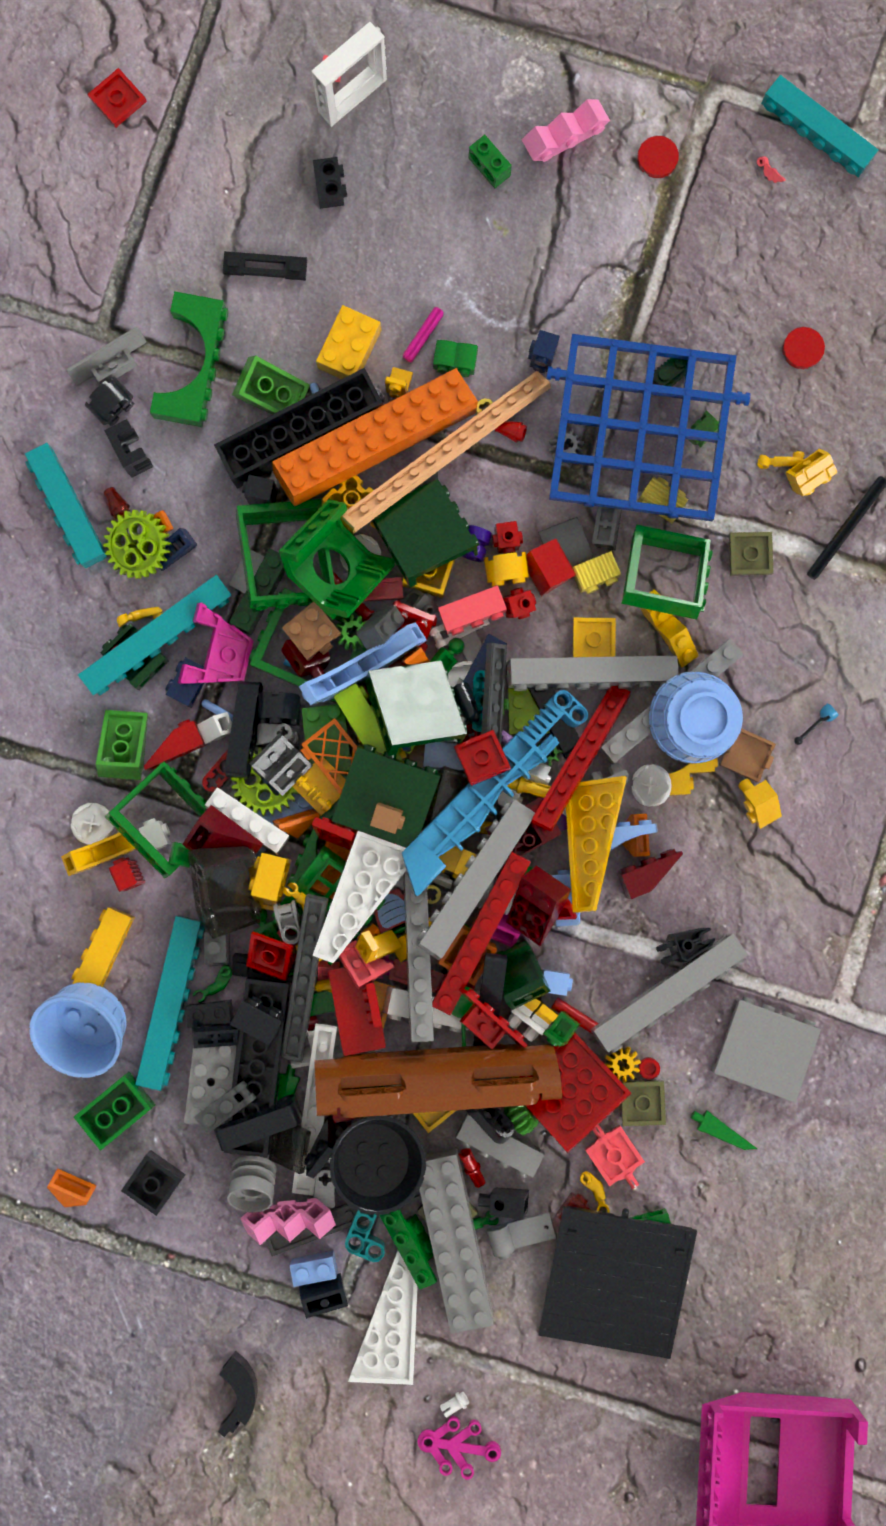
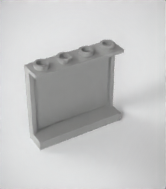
M743 996L742 1000L736 998L737 1005L717 1062H713L711 1071L796 1103L821 1029L815 1027L816 1022L803 1018L802 1022L795 1020L796 1015L783 1011V1014L776 1013L775 1007L764 1003L762 1007L754 1005L755 1000Z

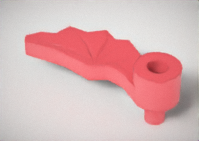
M766 156L757 159V165L760 167L764 166V175L768 178V181L772 180L774 183H777L778 181L783 182L786 180L775 168H771Z

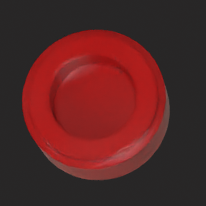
M651 1057L643 1058L641 1063L638 1064L639 1074L645 1079L652 1080L660 1073L659 1063Z

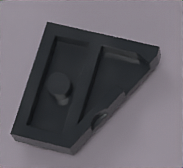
M327 1117L310 1153L305 1158L304 1164L306 1165V1176L315 1178L331 1157L336 1143L335 1123L331 1118Z

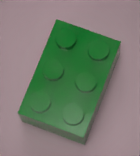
M130 1072L122 1076L74 1116V1119L100 1151L156 1105L141 1086L135 1085L136 1079Z

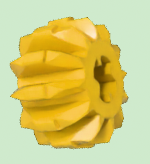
M629 1046L625 1048L624 1052L623 1048H621L617 1053H612V1057L605 1055V1059L610 1061L605 1063V1065L611 1068V1072L618 1079L621 1076L623 1082H627L626 1075H629L631 1079L635 1078L631 1073L632 1071H640L639 1068L634 1066L641 1063L639 1059H634L638 1054L636 1051L630 1053L631 1048ZM625 1059L624 1061L627 1065L625 1068L622 1066V1069H620L617 1063L619 1060Z

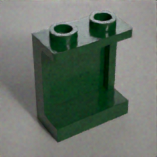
M131 623L123 625L118 630V635L113 640H108L102 646L103 650L100 653L103 656L106 655L113 647L121 644L139 630ZM161 652L153 658L150 656L144 658L142 661L145 664L134 671L131 668L125 672L127 675L126 679L135 689H142L169 662Z
M527 941L517 942L512 948L495 953L507 955L503 988L505 995L503 997L506 1004L512 1010L551 992L536 955Z

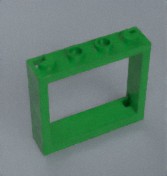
M636 524L632 536L621 604L697 620L699 613L704 612L706 599H703V595H706L709 584L705 580L709 577L711 566L707 565L713 553L712 550H709L711 540ZM642 544L699 556L693 602L635 590Z
M163 761L104 817L165 879L179 866L169 864L151 843L119 812L155 777L160 775L199 817L203 815L207 810L204 798L199 794L196 795L191 790V785L176 774L175 768H171Z

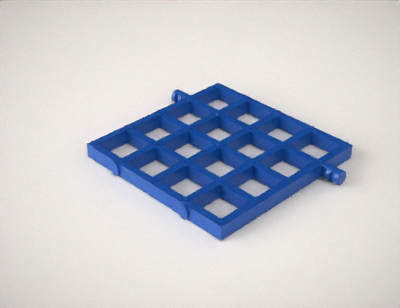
M572 334L567 370H561L559 367L554 369L548 366L547 380H551V378L555 379V381L565 380L549 500L584 504L585 507L599 506L666 515L668 518L673 519L681 517L712 522L715 517L730 402L736 405L741 403L744 406H748L751 393L748 392L745 394L741 391H737V393L732 392L737 355ZM578 346L609 350L605 378L574 374ZM617 351L648 355L644 383L613 379ZM656 356L687 360L684 388L653 384ZM696 361L726 365L723 393L692 389ZM572 384L604 388L600 417L569 413ZM612 390L643 394L639 422L608 418ZM651 395L682 399L678 427L647 423ZM690 400L721 404L717 433L686 429ZM567 423L599 427L595 456L563 452ZM606 428L638 432L634 461L602 457ZM646 434L677 438L673 467L642 463ZM685 439L716 443L712 472L681 468ZM562 462L593 466L589 495L558 491ZM601 467L632 471L628 501L597 497ZM640 472L671 476L667 506L636 502ZM680 478L710 482L706 511L676 507Z

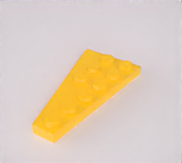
M626 776L580 782L566 806L572 908L574 913L597 910L626 784Z

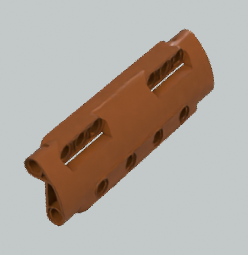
M497 1044L493 1050L486 1045L375 1052L348 1055L340 1059L314 1060L317 1116L337 1115V1108H340L342 1117L354 1118L533 1105L538 1103L539 1094L541 1100L562 1099L559 1066L552 1044L533 1045L526 1048L518 1044ZM530 1075H533V1077L507 1078V1079H493V1080H478V1081H474V1079H487V1078H501V1077H515V1076H530ZM400 1084H401V1086H392V1087H377V1088H363V1089H348V1090H342V1088L371 1087V1086H385V1085H400Z

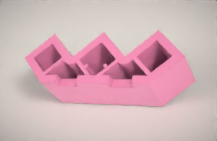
M587 99L573 113H560L548 126H535L521 140L533 161L545 162L553 156L573 148L578 143L601 133L610 119L599 100Z
M317 1198L307 1199V1202H296V1200L280 1201L265 1211L247 1212L240 1218L247 1234L259 1245L276 1230L291 1242L305 1228L321 1239L336 1225L330 1209Z

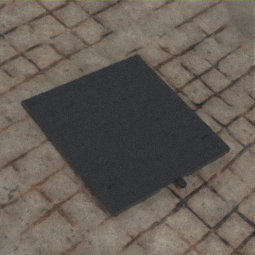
M568 1205L563 1206L538 1335L671 1359L697 1230L691 1227L658 1221L628 1218L629 1210L627 1208L622 1210L621 1216H615L613 1213Z

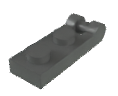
M244 1080L194 1117L206 1134L212 1132L256 1099V1096L246 1088L248 1085ZM238 1092L244 1098L240 1102L235 1096Z

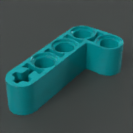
M357 1210L346 1235L345 1248L351 1254L363 1259L379 1262L384 1257L385 1244L382 1239L369 1234L377 1215L365 1214ZM362 1216L367 1217L369 1223L367 1225H360L358 1218ZM352 1237H358L361 1243L354 1246L349 1240ZM377 1245L381 1251L378 1254H373L369 1248Z

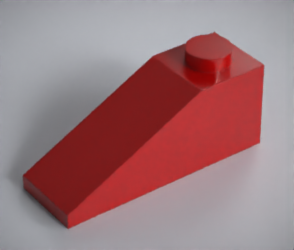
M190 719L180 722L178 724L179 727L170 733L146 762L144 769L151 771L163 761L169 763L206 746L198 729L197 722H190Z

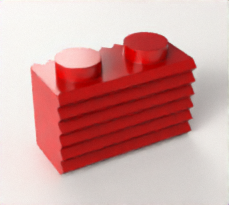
M123 857L112 862L114 866L110 867L109 871L119 892L131 890L145 883L143 876H141L142 873L139 872V865L136 864L137 861L130 860L129 857Z

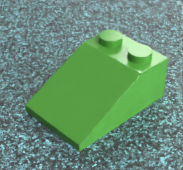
M255 355L248 357L232 396L270 414H275L304 399L310 384Z
M338 704L302 708L305 741L334 718L348 734L347 718ZM334 724L327 729L326 739L339 740L340 731ZM324 732L317 738H324ZM342 735L341 741H347L345 737ZM313 740L307 746L314 753H322L323 741ZM325 741L324 754L337 755L338 742ZM340 744L339 756L351 757L349 744ZM324 756L335 768L336 757ZM312 758L308 760L311 764L314 763ZM339 758L337 771L349 772L351 759Z
M105 710L96 759L98 777L141 780L148 713Z

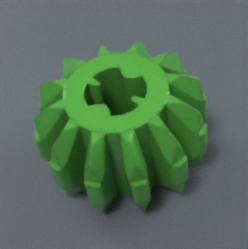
M350 615L349 622L343 617L341 620L345 625H336L341 630V635L338 637H342L339 639L338 644L342 645L346 642L345 650H348L350 645H352L353 651H357V644L362 649L365 648L358 636L354 635L350 638L348 633L349 630L353 631L354 628L357 629L356 631L361 629L365 622L361 624L362 617L358 616L357 620L354 621V616Z
M525 1105L510 1106L503 1109L505 1115L512 1121L516 1132L525 1135L530 1133L538 1124V1120Z

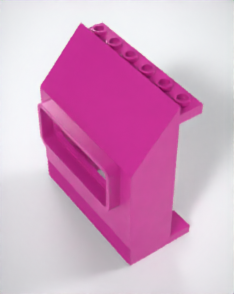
M741 1392L702 1404L696 1526H855L851 1519L854 1442L856 1441L858 1445H867L868 1421L852 1400L845 1398ZM752 1416L780 1418L776 1505L747 1504L750 1418Z

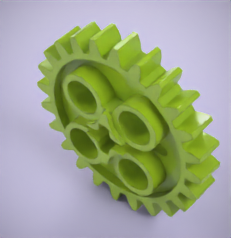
M132 510V514L130 511H124V516L118 514V521L111 520L114 527L106 528L110 535H104L108 543L103 544V546L109 547L105 554L111 555L108 563H115L113 569H120V575L127 574L128 578L135 576L136 579H141L142 575L143 577H149V572L156 574L155 567L163 568L160 561H167L164 553H170L169 550L165 549V546L171 544V542L165 541L169 534L162 532L166 526L159 525L161 519H154V514L149 513L147 515V512L143 510L140 513L138 510ZM139 525L143 528L140 535L137 532ZM123 536L126 539V543L124 546H122L121 544V538ZM150 543L153 544V551L151 553L148 551ZM133 554L136 555V562L134 564L131 561Z
M260 747L258 748V754L262 751ZM253 767L251 768L250 776L257 778L253 785L246 784L247 778L231 777V780L237 783L231 786L232 790H238L234 794L235 798L242 797L239 801L241 804L247 803L246 807L249 809L253 807V812L256 814L261 810L262 816L266 815V811H269L274 816L275 809L282 813L281 806L284 805L289 808L288 800L296 801L292 794H299L291 787L283 796L280 793L276 796L267 784H263L261 777L253 770ZM263 792L270 793V798L266 801L259 799L260 794Z

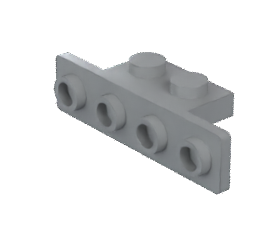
M134 327L68 368L67 372L76 385H79L93 375L100 385L104 381L110 383L113 381L111 377L118 378L138 366L130 353L144 345L147 341L139 328Z

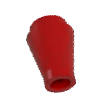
M505 421L495 429V432L504 435L516 443L518 441L523 442L527 426L523 425V422Z

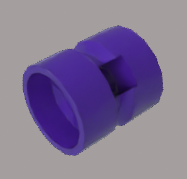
M469 525L468 530L470 534H475L479 542V546H477L478 555L475 556L471 551L462 557L475 562H483L487 551L484 546L489 545L492 533L484 528Z

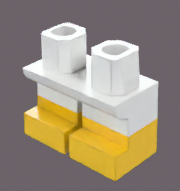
M536 998L514 1010L510 1009L512 1013L507 1021L514 1029H517L522 1021L529 1025L522 1035L532 1042L539 1034L543 1035L548 1026L558 1017V1014Z

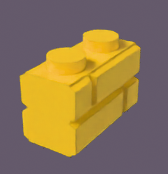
M818 449L786 471L785 474L795 493L801 496H808L819 485L828 483L832 476L837 473V469L833 464L831 455L822 449Z

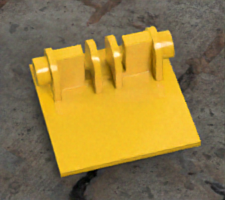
M323 757L324 768L328 770H335V768ZM314 762L313 766L292 787L322 816L340 798V794ZM328 772V773L332 776V778L334 779V774H335V773H333V772ZM337 773L336 783L342 789L346 779L340 773Z

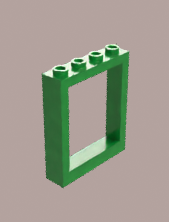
M321 499L307 500L295 507L291 502L237 506L236 521L250 609L265 610L268 607L276 606L277 608H287L289 605L297 604L298 606H308L313 602L304 592L257 596L246 525L308 521L322 506ZM321 549L317 551L321 578L326 583L335 585L329 549Z
M284 587L283 591H279L277 595L296 592ZM276 606L274 611H270L267 616L266 622L268 625L266 629H262L257 641L259 645L257 649H253L249 656L250 665L253 668L299 687L307 682V680L262 661L285 609L277 608ZM336 616L334 619L342 622L341 619L343 617ZM357 644V651L352 652L349 661L359 656L360 654L366 652L368 649H362L360 645ZM335 698L328 700L335 704H338Z

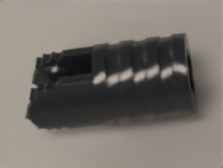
M466 682L457 684L453 687L456 704L459 705L465 719H470L469 721L478 722L481 715L469 684Z

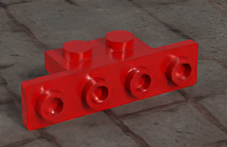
M460 988L459 992L473 1004L461 1018L460 1022L487 1047L493 1050L505 1034L523 1048L528 1046L523 1041L525 1037L516 1029L512 1031L508 1027L510 1023L502 1016H495L493 1014L495 1010L486 1002L482 1004L478 1000L480 996L472 989L467 991Z

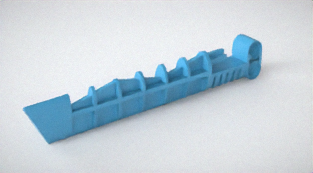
M560 690L554 694L544 705L545 709H540V714L534 715L535 720H529V726H523L524 731H519L502 748L511 767L510 770L473 786L469 783L402 852L415 896H419L446 868V865L438 857L454 846L462 851L464 848L460 845V842L475 832H480V827L489 812L494 815L497 814L493 805L501 792H505L510 797L514 796V793L507 785L521 776L529 780L531 776L528 771L547 761L546 757L559 744L558 739L550 734L538 747L535 744L560 718L573 728L580 726L587 720L588 712L586 708L572 694L565 690ZM557 697L564 699L565 706H560L557 703ZM572 712H577L580 715V721L573 719Z

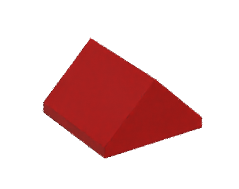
M553 539L529 551L526 555L528 573L541 597L576 576L557 539Z
M252 931L246 966L286 981L297 955V950L292 945Z

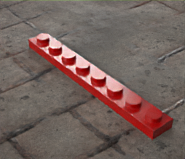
M610 686L611 688L606 692L532 818L533 824L552 832L630 698L631 691L619 689L618 686Z
M514 852L510 853L432 1001V1007L451 1015L461 996L460 988L465 989L516 892L521 878L526 873L531 863L530 860Z

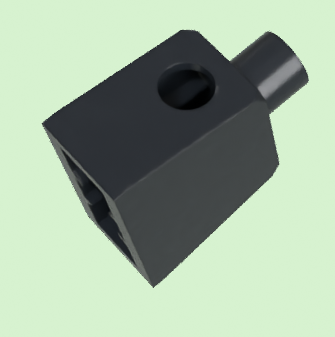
M496 1187L492 1190L491 1194L479 1193L478 1206L489 1207V1215L523 1220L528 1212L529 1190Z

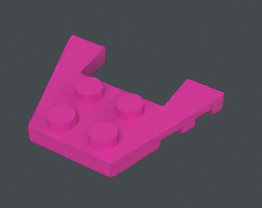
M197 603L193 622L211 627L213 632L204 669L183 664L178 683L244 681L254 640L235 626L224 621L220 615L209 610L205 604Z

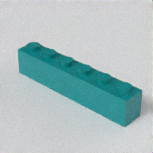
M782 75L776 79L763 97L761 104L764 105L767 111L776 114L784 124L793 127L801 137H806L817 149L823 150L829 155L831 160L840 163L848 173L858 178L879 151L874 145Z
M45 443L25 453L28 459L25 462L31 473H35L37 479L34 481L38 489L44 491L46 495L44 501L47 507L55 512L56 516L53 519L59 528H63L65 534L62 536L68 547L72 546L74 550L72 556L77 565L81 564L84 568H88L108 558L53 448L48 443Z

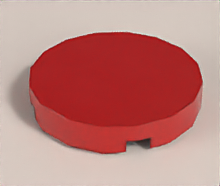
M665 136L647 138L641 144L637 155L639 168L643 173L645 172L652 178H663L670 175L676 168L679 160L676 144Z
M809 327L795 328L787 335L783 342L782 352L789 365L796 369L804 370L819 363L824 355L825 344L819 332Z

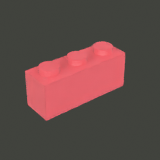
M498 585L438 607V613L446 634L452 633V636L464 632L463 628L472 626V628L479 627L487 619L491 618L492 621L504 617L503 613H506L507 610Z

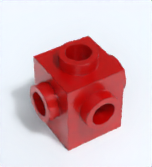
M517 521L495 524V534L492 535L493 547H497L498 553H516L520 548V544H523L522 531H518Z
M520 587L511 590L510 595L502 597L507 608L506 618L518 617V619H524L530 616V612L536 611V598L531 593V590H523Z

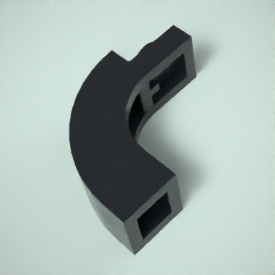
M237 1351L227 1360L219 1373L233 1387L237 1397L236 1406L219 1427L218 1432L223 1437L229 1431L233 1433L240 1422L244 1425L247 1424L254 1410L258 1394L255 1373L248 1361Z

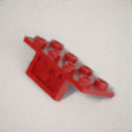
M345 967L329 970L328 974L343 1055L348 1056L385 1048L386 1043L374 981L358 989Z

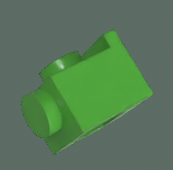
M706 410L701 420L698 419L691 426V429L717 432L719 422ZM688 439L693 445H698L700 448L706 443L705 441Z

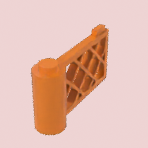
M334 718L301 744L303 749L300 751L307 760L313 759L341 795L343 788L341 789L336 783L337 773L348 774L349 772L337 771L339 758L352 759V764L357 745ZM333 724L340 731L339 740L326 739L327 729ZM324 732V738H317ZM343 735L347 741H341V736ZM313 740H322V753L312 752L307 745ZM325 741L338 742L337 755L324 754ZM341 743L352 746V757L339 756ZM315 755L321 756V762L317 759ZM324 756L336 757L335 770L324 768ZM328 772H333V773H335V774H334V779L332 778V776H331Z

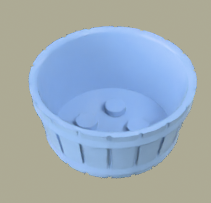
M692 671L670 678L658 689L650 705L649 725L651 726L650 730L654 740H656L659 748L666 752L668 756L684 763H703L719 757L734 744L742 728L743 713L738 697L725 682L708 673Z
M74 983L62 988L56 995L45 1000L35 1010L29 1026L31 1042H33L32 1044L38 1055L55 1070L72 1077H95V1075L98 1076L105 1073L115 1064L120 1054L123 1036L126 1031V1015L120 1001H118L115 995L108 992L107 989L92 983Z

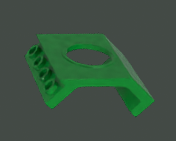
M328 499L279 550V554L287 576L333 620L336 616L349 618L394 568L395 562L393 558L371 553L343 525L341 516L347 511L346 503ZM331 549L342 555L348 566V576L345 582L337 585L329 584L316 574L313 567V558L317 551Z

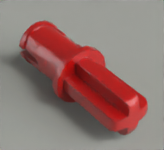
M470 1148L462 1149L458 1156L465 1167V1173L470 1176L476 1188L484 1186L485 1180L480 1171V1163L475 1160Z

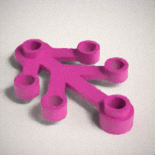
M456 1416L449 1417L447 1422L435 1431L427 1429L419 1434L417 1440L419 1448L423 1452L432 1454L439 1464L440 1473L444 1476L452 1473V1463L444 1458L439 1448L448 1450L461 1469L462 1478L466 1480L473 1477L474 1468L471 1464L467 1463L460 1452L484 1456L489 1462H496L501 1456L500 1445L495 1441L487 1442L485 1446L463 1442L471 1435L477 1436L480 1434L481 1423L478 1420L470 1421L466 1428L449 1440L442 1439L441 1437L449 1431L456 1432L460 1428V1420ZM451 1421H456L457 1425L455 1427H452L449 1423ZM477 1425L479 1428L478 1430L473 1431L471 1429V1426ZM426 1439H431L432 1443L430 1445H427L424 1443V1441ZM493 1450L496 1452V1455L490 1456L488 1453ZM448 1465L450 1469L445 1471L442 1469V1466ZM465 1469H470L471 1473L465 1474L463 1471Z

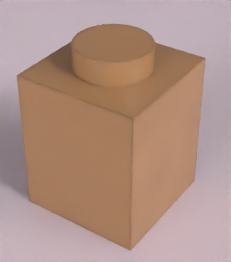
M378 802L370 826L395 834L397 829L402 830L406 818L402 816L404 810Z

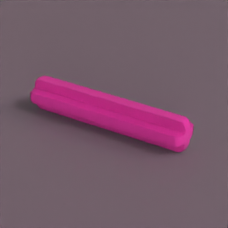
M433 308L403 353V359L407 362H413L443 317L444 312L440 308Z

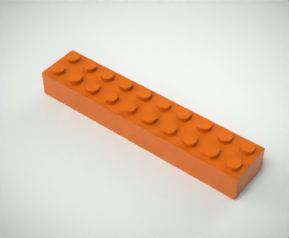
M457 368L272 461L273 473L295 507L475 414L478 400Z

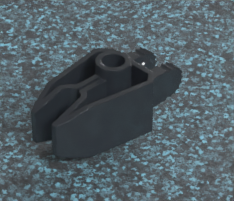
M697 928L668 934L666 943L656 947L657 952L665 951L667 948L671 952V955L661 959V963L666 964L671 961L688 962L707 950L714 943L715 938L704 941L700 939L701 935L710 931L711 928Z

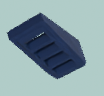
M179 528L165 540L171 542L170 545L165 546V549L169 548L173 555L164 553L167 561H160L163 566L160 570L164 571L197 546V543L186 529ZM173 543H176L180 549L177 550Z

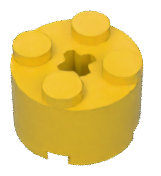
M516 552L494 555L491 561H488V557L484 558L487 583H491L492 587L497 585L498 587L504 586V581L511 580L513 584L525 583V578H529L526 552H521L519 557H517Z

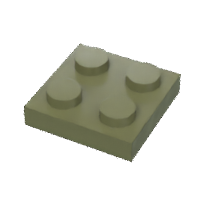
M772 532L729 533L730 576L773 574Z
M663 1080L622 1082L631 1092V1095L621 1103L622 1126L666 1125Z

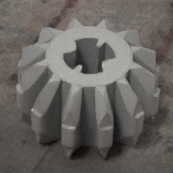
M570 429L569 434H565L564 445L565 443L569 444V448L567 450L563 449V452L583 454L584 450L580 447L584 445V441H578L581 435L576 434L573 436L574 430ZM558 432L554 433L555 439H550L549 444L552 445L549 447V452L554 453L552 456L553 460L555 459Z

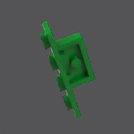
M400 1210L379 1215L418 1288L423 1289L435 1284L437 1278L428 1263L434 1255L431 1240L417 1215L414 1214L406 1220Z

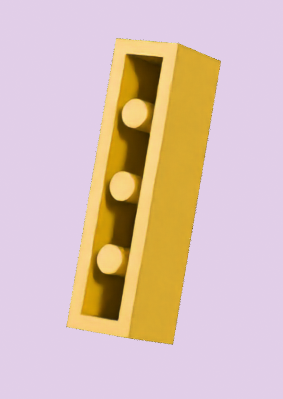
M108 907L107 910L104 909L99 917L101 923L98 929H94L90 936L91 945L89 949L86 948L81 956L83 962L80 968H76L71 978L74 980L72 984L84 982L101 987L104 986L135 919L134 916L114 907Z

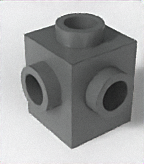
M415 588L410 591L402 602L431 615L435 614L438 610V606L434 603L435 598L428 592L423 593Z

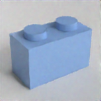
M334 1250L293 1258L290 1263L293 1287L336 1279L338 1269Z

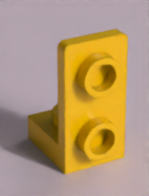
M393 367L390 377L386 376L385 378L386 393H389V396L393 398H398L408 393L413 372Z
M368 930L361 933L355 947L367 964L400 950L402 945L392 930L375 937Z

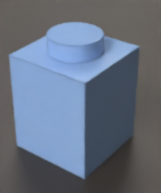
M543 969V974L551 990L549 993L567 996V991H571L573 979L569 978L570 974Z

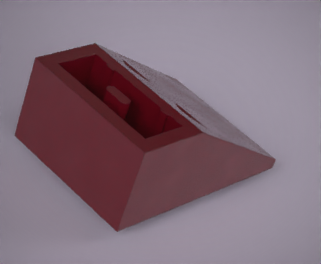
M539 797L525 806L536 813L543 800ZM531 821L512 852L524 856L562 833L557 824L552 832L533 824ZM488 826V827H486L485 829H486L487 833L490 835L491 832L488 831L489 828H490V826Z
M210 805L198 819L182 845L200 858L245 870L264 843Z
M669 849L660 853V858L649 857L640 861V866L629 865L620 869L622 873L617 874L626 898L634 899L651 892L679 860L683 852Z
M536 865L521 878L506 923L541 946L564 908L571 889Z

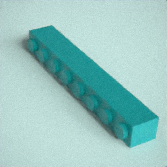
M216 574L79 673V678L92 695L97 693L101 696L110 689L108 685L115 680L116 683H119L127 677L125 672L132 668L135 671L145 664L142 661L147 656L153 658L161 652L160 647L167 643L170 646L178 640L177 635L184 630L187 633L196 627L193 619L197 603L205 604L209 610L216 606L222 608L230 602L228 598L231 596V593Z
M180 915L175 916L135 1084L137 1086L161 1091L169 1084L171 1073H168L169 1066L173 1065L176 1052H173L174 1045L178 1044L181 1031H178L180 1022L183 1023L186 1010H183L184 1002H188L191 989H188L189 981H193L196 968H193L194 960H198L201 947H198L199 939L204 937L206 929L203 926L204 921Z

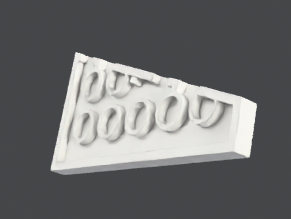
M360 831L357 832L312 956L331 963L335 962L405 873L406 867L402 857V852L406 849L405 847Z
M398 1250L348 1382L413 1385L417 1284Z

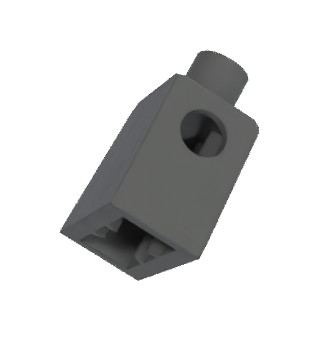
M230 925L208 926L205 930L204 962L206 965L231 966Z

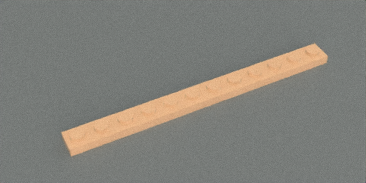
M538 371L534 372L349 508L342 515V519L355 532L550 389V381Z

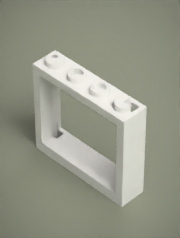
M371 22L367 23L311 71L318 113L331 127L387 80L385 36L381 33L378 26L375 28ZM368 53L369 66L334 95L332 83Z

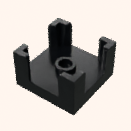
M128 419L104 430L123 468L131 478L154 467L142 448L131 452L128 445L139 440L135 429L131 427Z

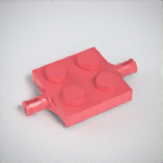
M598 1125L597 1129L599 1132L596 1128L593 1129L597 1139L586 1147L585 1151L609 1187L618 1180L626 1179L631 1189H634L635 1186L631 1180L636 1187L639 1183L632 1173L645 1161L620 1125L605 1133L600 1125Z

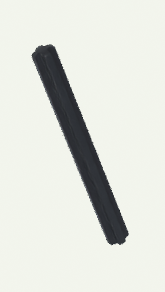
M879 476L808 570L807 575L811 579L815 580L819 577L886 487V479Z

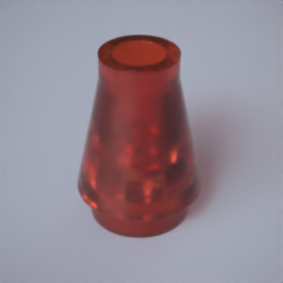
M114 487L107 488L104 491L111 516L118 519V514L124 516V511H130V505Z

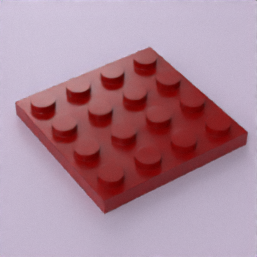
M576 1033L572 1035L566 1045L553 1046L559 1066L562 1099L541 1100L539 1094L538 1103L525 1105L567 1153L631 1095V1092ZM530 1075V1076H520L519 1078H522V1077H533V1075Z

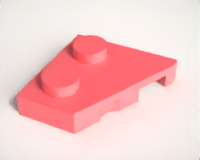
M355 940L346 946L339 955V958L359 989L393 970L394 965L390 962L387 963L381 958L366 964L355 947L357 943Z

